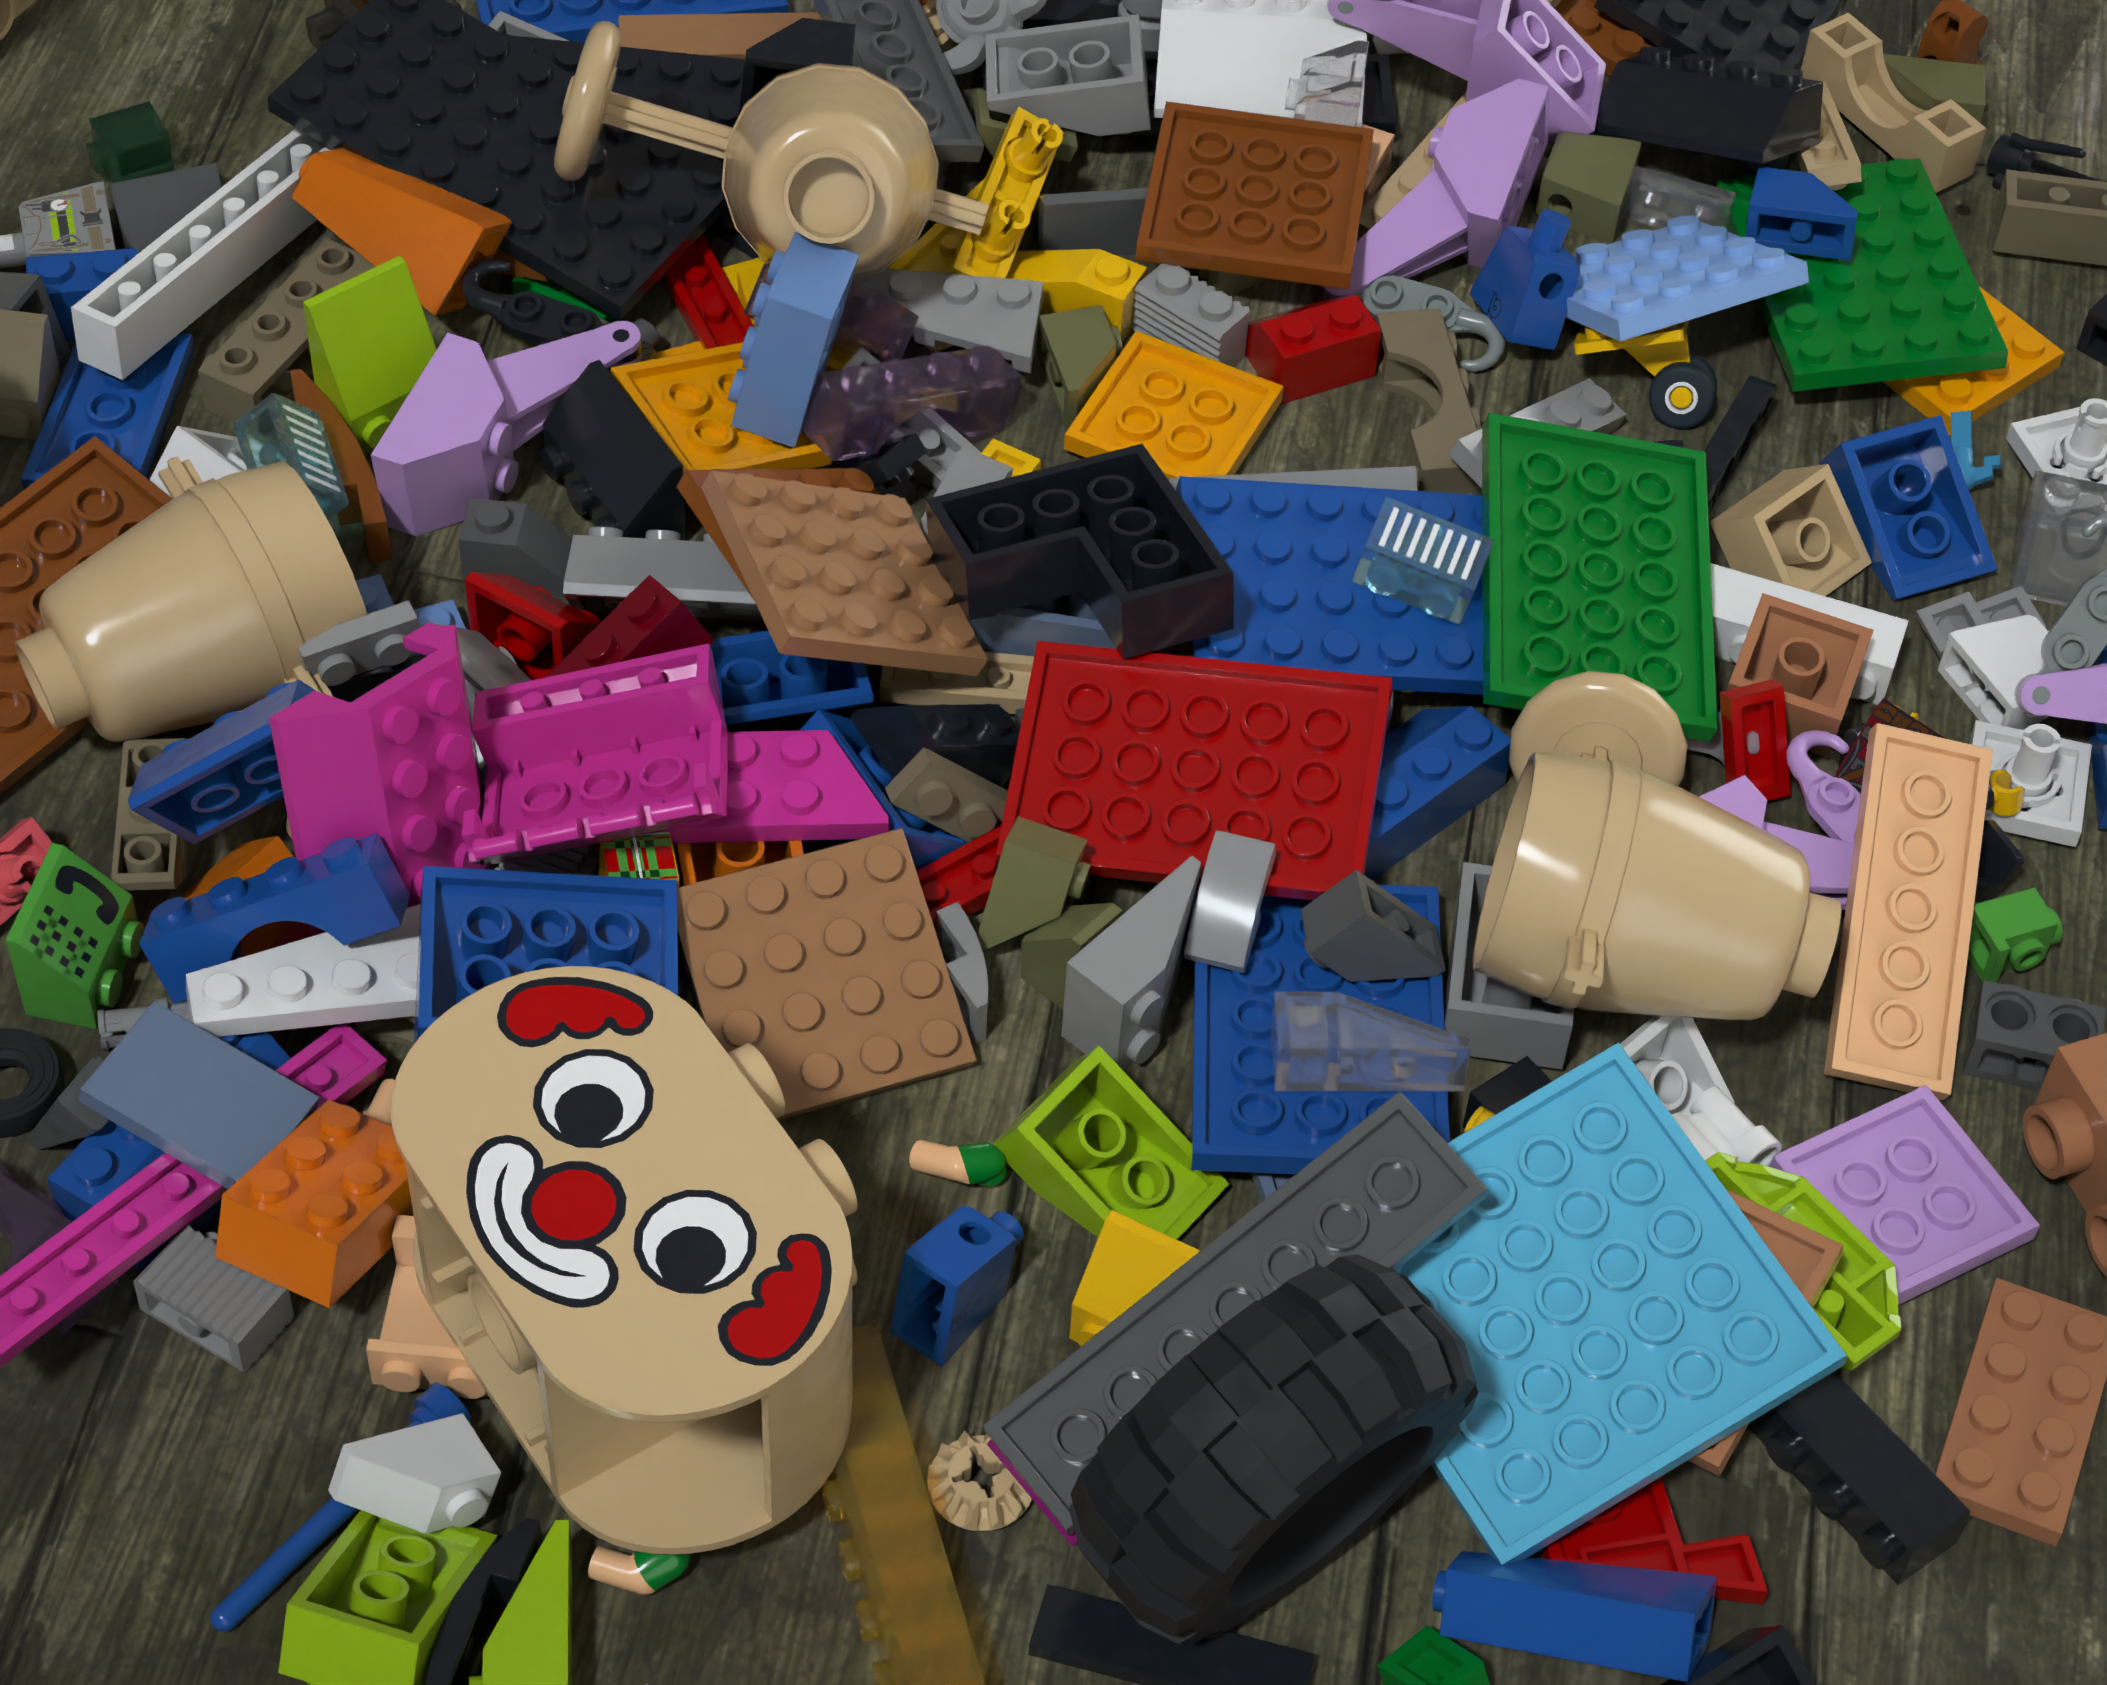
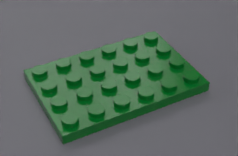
M1899 158L1889 162L1861 164V182L1849 183L1844 188L1834 191L1858 211L1851 261L1785 252L1787 255L1807 262L1809 283L1756 299L1793 392L2006 368L2008 357L2006 344L1920 158ZM1753 175L1717 180L1716 199L1730 233L1740 237H1746L1749 203L1756 176Z
M1488 413L1482 426L1483 704L1523 710L1530 698L1557 679L1587 671L1624 674L1654 688L1677 713L1685 738L1710 742L1718 728L1706 452Z

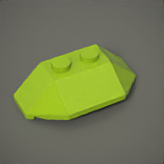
M1717 1152L1705 1160L1725 1189L1843 1244V1256L1813 1308L1847 1355L1845 1365L1840 1367L1841 1369L1852 1371L1899 1337L1901 1321L1900 1316H1898V1288L1895 1264L1806 1178L1762 1164L1738 1162L1735 1160V1156Z

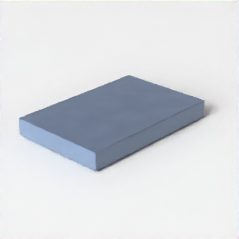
M155 1001L152 1002L80 1088L78 1102L227 1189L317 1109L319 1096Z

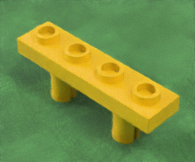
M1018 107L1010 116L976 199L977 201L989 204L981 233L977 235L963 231L947 270L948 274L1006 278L1024 231L1030 223L1032 211L1058 146L1062 142L1064 132L1055 123L1051 125L1048 119L1038 118L1021 107Z

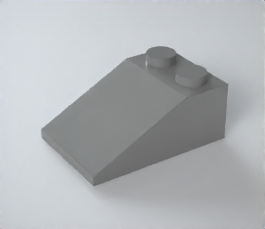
M1139 14L985 34L988 110L1012 115L1018 107H1021L1038 118L1048 119L1051 125L1055 123L1059 127L1096 136L1129 134L1137 131L1151 130L1147 62Z
M1190 856L1067 962L1061 1036L1084 1054L1099 1045L1125 1071L1134 1062L1136 1064L1144 1063L1158 1047L1161 1038L1160 1033L1185 961L1184 951L1198 894L1201 862L1195 857Z

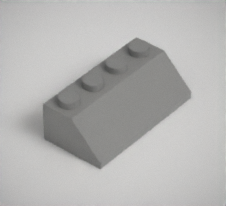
M590 527L588 535H573L564 578L563 595L570 606L578 610H586L595 614H610L648 575H651L676 596L696 619L765 623L755 601L708 533L703 535V542L680 540V533L669 530L646 531V538L623 537V530Z

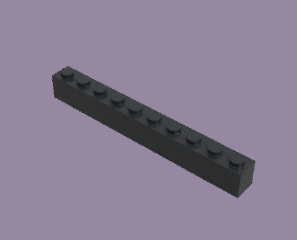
M1528 1056L1524 1057L1470 1091L1462 1127L1466 1128L1471 1116L1480 1106L1494 1114H1498L1552 1081ZM1835 1371L1748 1424L1747 1427L1765 1445L1772 1461L1780 1469L1791 1472L1811 1493L1812 1499L1819 1511L1827 1518L1836 1520L1858 1543L1864 1558L1875 1568L1883 1569L1897 1585L1904 1582L1956 1544L1970 1510Z

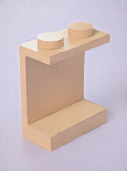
M397 1215L392 1233L396 1269L380 1339L369 1338L366 1348L372 1384L384 1385L386 1388L397 1392H412L417 1389H428L434 1382H437L461 1398L476 1399L488 1395L427 1303L420 1289L413 1256L416 1232L414 1216Z

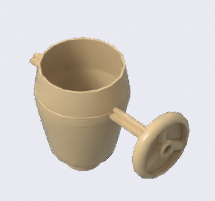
M600 21L591 27L576 73L570 79L562 107V115L564 117L556 145L554 168L558 176L565 181H576L584 176L604 123L724 159L722 190L734 226L758 256L771 264L776 250L786 253L795 232L815 242L831 244L859 254L852 280L884 271L916 244L928 220L980 235L989 204L937 189L939 163L926 120L897 86L861 67L822 63L778 75L744 104L732 128L612 92L621 47V33L618 27L609 21Z
M178 456L171 458L167 461L168 468L159 471L158 476L172 497V500L45 589L39 602L44 629L15 641L14 646L27 681L42 711L55 730L86 717L97 733L108 741L121 742L124 740L140 739L215 722L224 714L241 711L262 700L272 688L280 684L295 682L298 679L316 691L333 697L325 682L322 683L319 674L311 676L308 671L304 670L298 647L304 645L305 641L317 637L333 626L364 616L367 612L354 575L337 537L314 495L297 471L285 461L229 474L217 480L212 478L203 482L189 459L181 462ZM287 816L286 829H287V832H288L289 836H290L291 839H292L291 831H290V826H289V821H288V816Z
M1587 671L1557 679L1530 698L1511 729L1509 763L1517 782V788L1505 820L1484 896L1473 951V970L1527 995L1542 998V1002L1567 1009L1578 1008L1586 1011L1717 1020H1753L1763 1017L1771 1010L1781 990L1810 998L1815 997L1825 979L1834 952L1840 926L1841 903L1839 900L1809 892L1810 872L1806 858L1798 848L1678 787L1684 777L1688 745L1677 713L1654 688L1624 674Z

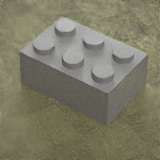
M1463 862L1454 906L1444 999L1446 1053L1514 1063L1528 1056L1537 1066L1562 1069L1573 1028L1574 1008L1567 1009L1542 1002V998L1527 995L1473 970V951L1477 927L1492 866Z

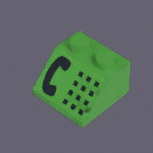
M51 843L5 941L26 1015L98 1029L97 1010L104 1009L106 1011L107 1007H114L118 1002L123 983L122 973L129 958H136L141 950L139 943L144 933V925L142 922H138L133 897L130 893L67 847Z

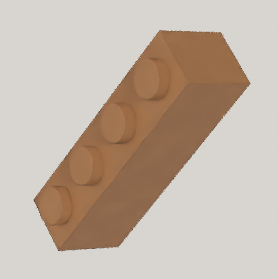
M818 12L619 15V30L621 33V47L745 59L746 49L799 19L821 20Z

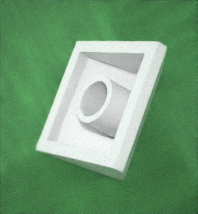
M1654 1015L1620 1044L1671 1114L1692 1115L1690 1108L1699 1095L1713 1086H1718L1735 1103L1693 1018Z

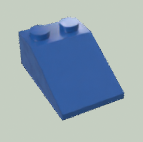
M1942 415L1840 443L1819 462L1820 465L1829 464L1872 561L1870 566L1893 602L1988 575L1998 570Z

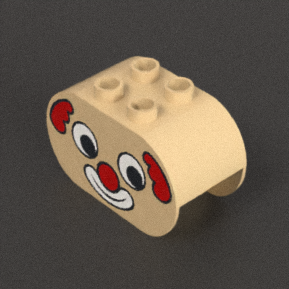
M589 966L544 968L502 979L476 991L452 1006L425 1030L401 1064L391 1095L390 1115L393 1136L398 1151L406 1164L416 1226L413 1249L416 1277L427 1303L463 1355L465 1361L560 1505L582 1528L613 1545L650 1554H692L734 1545L773 1528L806 1504L827 1480L845 1446L852 1418L853 1399L852 1286L857 1283L858 1279L856 1266L852 1258L850 1232L845 1217L857 1211L856 1193L843 1163L825 1141L816 1139L798 1149L777 1121L778 1118L785 1114L783 1093L770 1065L752 1044L746 1043L727 1053L691 1005L670 990L642 977L613 969Z

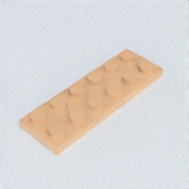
M1877 723L1869 730L1824 1074L1907 1093L1927 1085L1938 1100H1944L1951 1095L1993 749Z

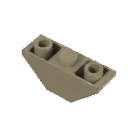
M185 738L123 741L111 880L126 891L176 889L187 878L189 842L133 812L128 802V797L141 765L161 755L162 750L169 744L185 740Z

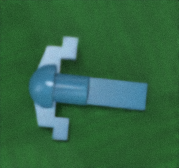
M1971 410L1951 412V443L1967 487L1971 490L1976 485L1994 479L1993 469L2002 468L2001 455L1985 456L1984 466L1973 467Z

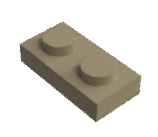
M925 747L885 787L891 804L968 843L995 829L1002 822L1008 790Z

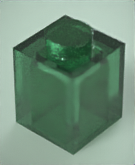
M150 101L89 119L93 141L86 143L88 157L96 173L104 171L110 184L174 171L168 132Z

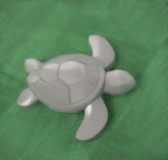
M1047 0L924 1H936L937 16L943 31L958 44L956 47L943 53L952 75H958L975 70L986 59L985 34L1021 30L1023 28V21L1039 12Z

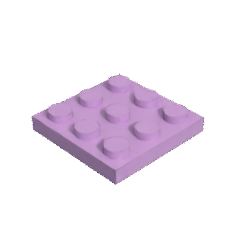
M1927 1085L1774 1155L1770 1164L1772 1168L1806 1178L1895 1264L1898 1305L2033 1240L2040 1227L2039 1223Z

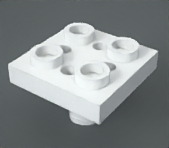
M2092 398L2084 401L2077 408L2010 424L2006 436L2007 441L2057 515L2107 503V401ZM2054 466H2060L2062 469L2054 468ZM2089 478L2097 479L2098 482H2093Z
M1976 720L1971 733L1970 744L1993 749L1990 776L1996 770L2003 769L2012 776L2010 789L2017 786L2025 788L2022 808L2028 810H2020V812L2011 816H2000L1988 809L1985 812V820L1996 821L2004 832L2076 847L2082 833L2092 745L2063 739L2055 729L2045 724L2029 725L2025 730Z

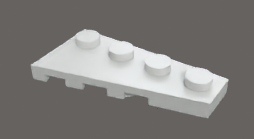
M421 904L406 908L401 926L347 945L341 944L337 939L325 932L186 974V994L191 1022L216 1037L415 1016Z

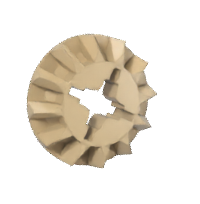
M965 1430L959 1439L951 1444L941 1443L937 1456L932 1464L929 1465L927 1478L929 1497L939 1514L958 1527L972 1531H992L1003 1528L1016 1521L1026 1511L1032 1498L987 1445L990 1441L988 1435L970 1436ZM973 1462H977L978 1466H982L986 1474L997 1473L992 1477L990 1498L987 1497L985 1489L981 1490L977 1481L965 1482L971 1477Z

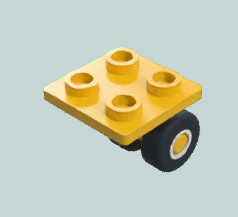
M1688 321L1621 342L1587 326H1580L1574 341L1576 355L1625 349L1653 375L1649 390V404L1655 417L1664 425L1674 429L1695 427L1708 417L1713 408L1717 389L1716 375L1706 360L1697 355L1690 354L1687 336Z

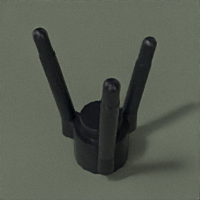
M2015 132L2012 133L2011 137L2005 134L1999 137L1990 152L1986 165V171L1996 175L1992 186L2001 189L2006 169L2036 173L2038 170L2054 176L2099 181L2093 177L2041 159V155L2036 153L2042 152L2065 157L2084 158L2086 156L2085 149L2030 139Z

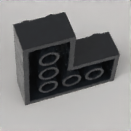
M1143 444L925 499L928 544L933 551L931 558L943 579L949 583L954 597L969 621L982 617L996 616L1001 612L1035 603L1049 602L1058 597L1080 592L1123 659L1192 640H1201L1208 636L1234 629L1233 571Z

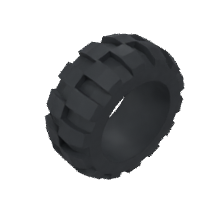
M1361 1255L1340 1256L1326 1267L1318 1264L1287 1280L1275 1291L1259 1301L1256 1300L1220 1326L1204 1342L1188 1355H1185L1119 1420L1097 1447L1098 1453L1081 1470L1070 1493L1073 1503L1069 1506V1511L1079 1549L1139 1625L1177 1644L1193 1645L1202 1638L1209 1640L1236 1627L1300 1585L1357 1539L1418 1480L1460 1430L1459 1424L1473 1409L1478 1395L1477 1381L1464 1341L1432 1307L1407 1276Z

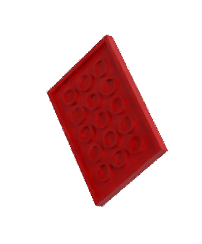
M1037 641L996 850L997 861L999 863L1005 840L1019 816L1087 839L1081 861L1091 864L1089 875L1160 883L1190 856H1193L1201 862L1199 888L1215 831L1218 830L1275 843L1276 857L1264 895L1313 901L1355 870H1358L1363 875L1365 874L1393 691L1392 677L1152 652L1123 659L1118 650L1113 648Z

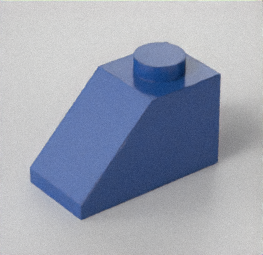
M1759 166L1749 203L1746 237H1752L1756 243L1766 247L1781 248L1788 253L1851 261L1858 211L1812 173Z

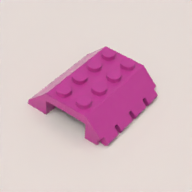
M428 622L403 637L404 649L426 655L427 657L351 703L313 691L269 717L295 857L298 860H302L322 853L328 845L345 837H354L356 840L378 833L410 893L406 908L421 904L423 866L492 869V865L469 862L467 848L461 836L464 811L476 809L482 822L484 792L482 780H480L477 749L472 733L471 713L455 625L439 626ZM309 924L311 935L315 936L325 933L324 930Z
M709 643L475 692L472 733L487 766L482 822L476 809L464 811L461 836L466 845L470 863L492 865L512 860L519 861L531 856L570 848H583L590 844L634 835H644L649 832L688 824H701L709 820L727 817L728 733L713 653Z

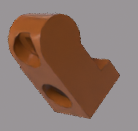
M1942 0L1929 18L1926 30L1922 35L1917 57L1981 65L1975 58L1979 42L1988 26L1987 17L1962 0Z

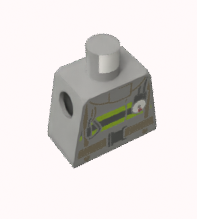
M104 181L23 201L19 205L22 232L0 235V269L26 265V257L116 250Z

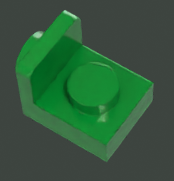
M1426 1625L1377 1665L1383 1685H1490L1483 1660L1449 1638L1439 1636L1440 1632L1429 1625Z

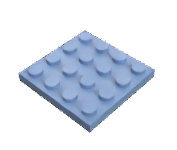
M1678 216L1668 220L1667 227L1653 231L1648 229L1632 230L1624 233L1621 241L1607 245L1591 243L1578 247L1576 254L1571 256L1580 265V275L1573 297L1567 298L1568 312L1566 318L1621 342L1809 283L1807 262L1785 254V251L1781 248H1769L1756 243L1752 237H1740L1727 232V228L1723 226H1711L1699 221L1697 216Z

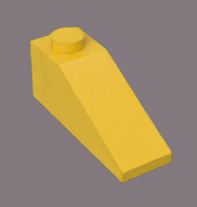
M1101 249L1016 251L1006 278L1043 281V302L1040 315L1102 305L1109 325H1116L1118 327L1123 344L1134 325V322H1132L1135 316L1132 313L1136 308L1133 306L1136 301L1134 299L1136 294L1134 289L1147 276V267Z

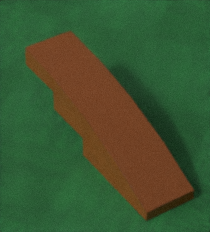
M302 369L290 370L296 411L316 419L318 424L297 415V419L299 422L321 431L322 435L300 425L299 430L324 442L325 446L301 436V442L327 453L329 458L306 447H303V452L332 465L333 469L304 457L305 463L336 476L337 481L306 467L307 474L340 488L341 492L333 489L339 526L362 522L369 563L392 560L388 525L377 483L356 437L333 403ZM308 478L309 484L315 488L325 486Z

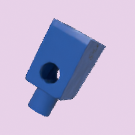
M1549 209L1541 210L1534 229L1513 225L1504 228L1469 293L1508 342L1555 350L1568 312L1567 298L1573 297L1580 275V265L1562 245L1572 222L1568 217L1559 212Z
M961 1206L904 1252L890 1333L943 1367L1005 1295L1015 1247L1024 1238L1020 1223L1012 1215L1003 1211H998L990 1218H987L970 1206Z

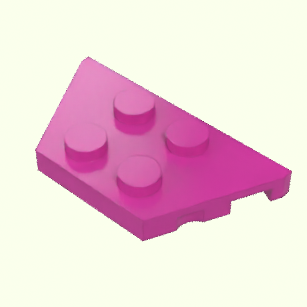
M829 730L727 732V817L651 833L669 831L672 843L863 839L888 832L889 821L888 815Z

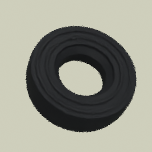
M0 1029V1067L17 1066L24 1069L30 1076L27 1087L20 1094L12 1098L0 1100V1138L13 1137L33 1130L64 1090V1075L61 1063L52 1046L39 1035L22 1029Z

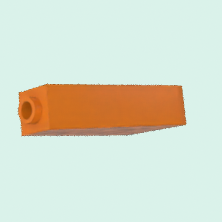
M344 148L312 154L301 166L298 174L300 181L291 196L292 199L373 266L376 267L400 255L407 263L421 305L434 316L465 307L467 301L462 294L461 285L465 273L475 264L492 259L503 236H505L512 223L509 218L501 213L416 177L386 168Z

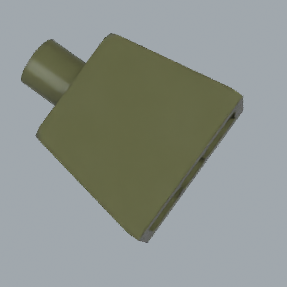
M1566 131L1558 133L1550 156L1542 157L1532 186L1540 188L1536 207L1537 215L1539 216L1543 209L1559 212L1571 220L1572 223L1569 229L1606 243H1613L1634 183L1642 142Z

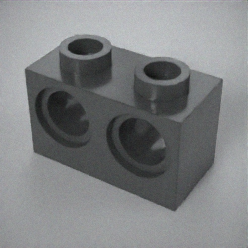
M1983 980L1969 1018L1962 1074L2040 1091L2057 1047L2104 1034L2106 1007L2085 1003L2075 998H2062L2030 991L2012 984H1999Z

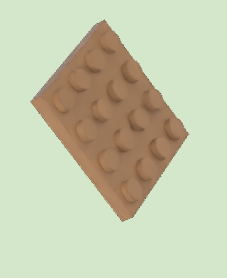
M710 471L701 489L779 654L978 676L988 659L972 626L954 597L949 583L943 579L931 558L933 551L905 498L892 494L879 495L852 491L844 487L831 488L810 485L795 480L783 481L755 477L747 473L734 474Z
M903 828L677 888V944L698 1013L727 1053L749 1043L756 1047L764 1056L777 1078L785 1101V1114L778 1118L777 1121L971 1067L977 1061Z

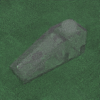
M1274 992L1271 1048L1275 1091H1465L1471 1051L1470 1039L1339 992Z

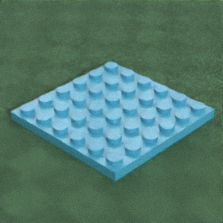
M1619 1042L1447 1143L1488 1188V1197L1396 1270V1272L1408 1277L1465 1343L1477 1381L1478 1395L1473 1409L1459 1424L1460 1430L1431 1466L1489 1554L1501 1565L1524 1560L1844 1366L1847 1357Z

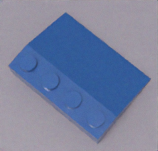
M423 866L414 1044L436 1019L467 996L502 979L544 968L589 966L613 969L650 980L678 996L677 880Z

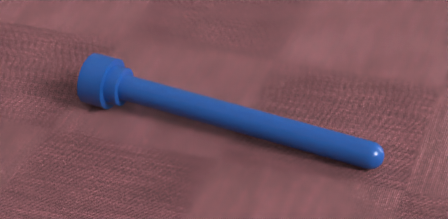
M434 1382L414 1401L415 1410L409 1415L411 1423L406 1428L461 1413L465 1415L470 1423L471 1417L464 1404L454 1393L442 1384ZM331 1498L213 1609L210 1616L212 1626L220 1632H228L235 1628L359 1509Z

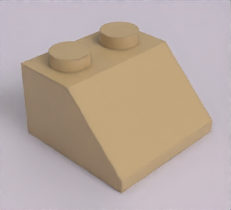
M1829 464L1783 470L1710 521L1731 569L1822 596H1827L1872 563Z

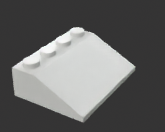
M1162 0L1154 118H1163L1166 101L1362 127L1367 32L1335 19L1328 11L1329 0Z

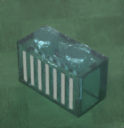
M273 392L233 423L247 470L285 461L297 471L312 492L327 520L349 505L319 413Z
M1385 497L1352 582L1367 587L1377 594L1389 596L1422 609L1434 617L1444 618L1460 625L1478 584L1494 539Z

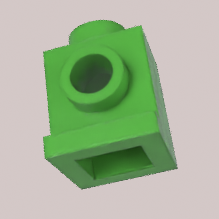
M2035 887L1974 904L1968 959L1982 982L1985 980L1997 983L2001 972L2011 969L2018 971L2027 970L2043 961L2049 946L2062 940L2063 929L2057 913L2046 906Z

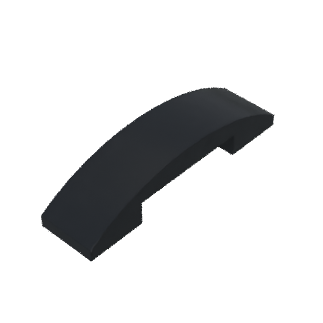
M526 1518L512 1528L491 1547L464 1581L439 1629L430 1658L426 1685H465L495 1607L503 1609L507 1607L543 1543L540 1521Z

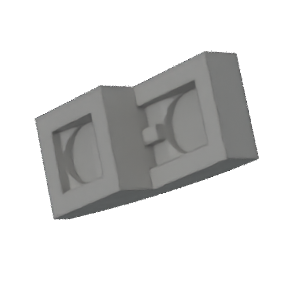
M2022 585L1975 602L1968 591L1916 611V618L1940 659L1942 658L1949 634L1956 630L2023 615L2036 617L2046 628L2045 623Z
M1215 831L1193 910L1184 951L1185 959L1242 973L1245 972L1261 920V902L1276 857L1275 843L1223 831Z
M956 902L937 911L936 934L945 962L947 963L946 966L968 1035L977 1044L986 1040L989 988L987 967L977 934L959 902Z

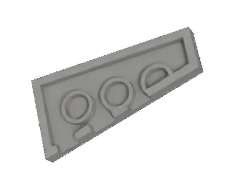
M886 268L882 272L852 280L840 322L883 334H888L893 329L910 333L916 343L936 347L938 341L965 348V356L986 362L990 355L1011 360L1012 369L1031 373L1039 315L1041 314L1043 302V281Z

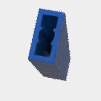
M1461 1551L1447 1567L1446 1571L1439 1570L1433 1589L1432 1609L1436 1612H1442L1439 1636L1688 1682L1710 1643L1717 1577L1530 1557L1501 1565L1489 1553Z

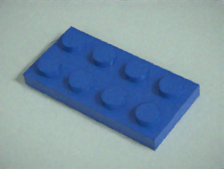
M179 333L124 380L79 361L75 343L22 474L23 490L94 436L147 478L194 352L192 334Z

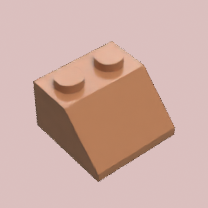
M1762 593L1727 690L1773 679L1784 686L1787 744H1790L1792 739L1802 732L1811 730L1828 731L1837 735L1874 630ZM1814 746L1808 751L1829 758L1832 748Z

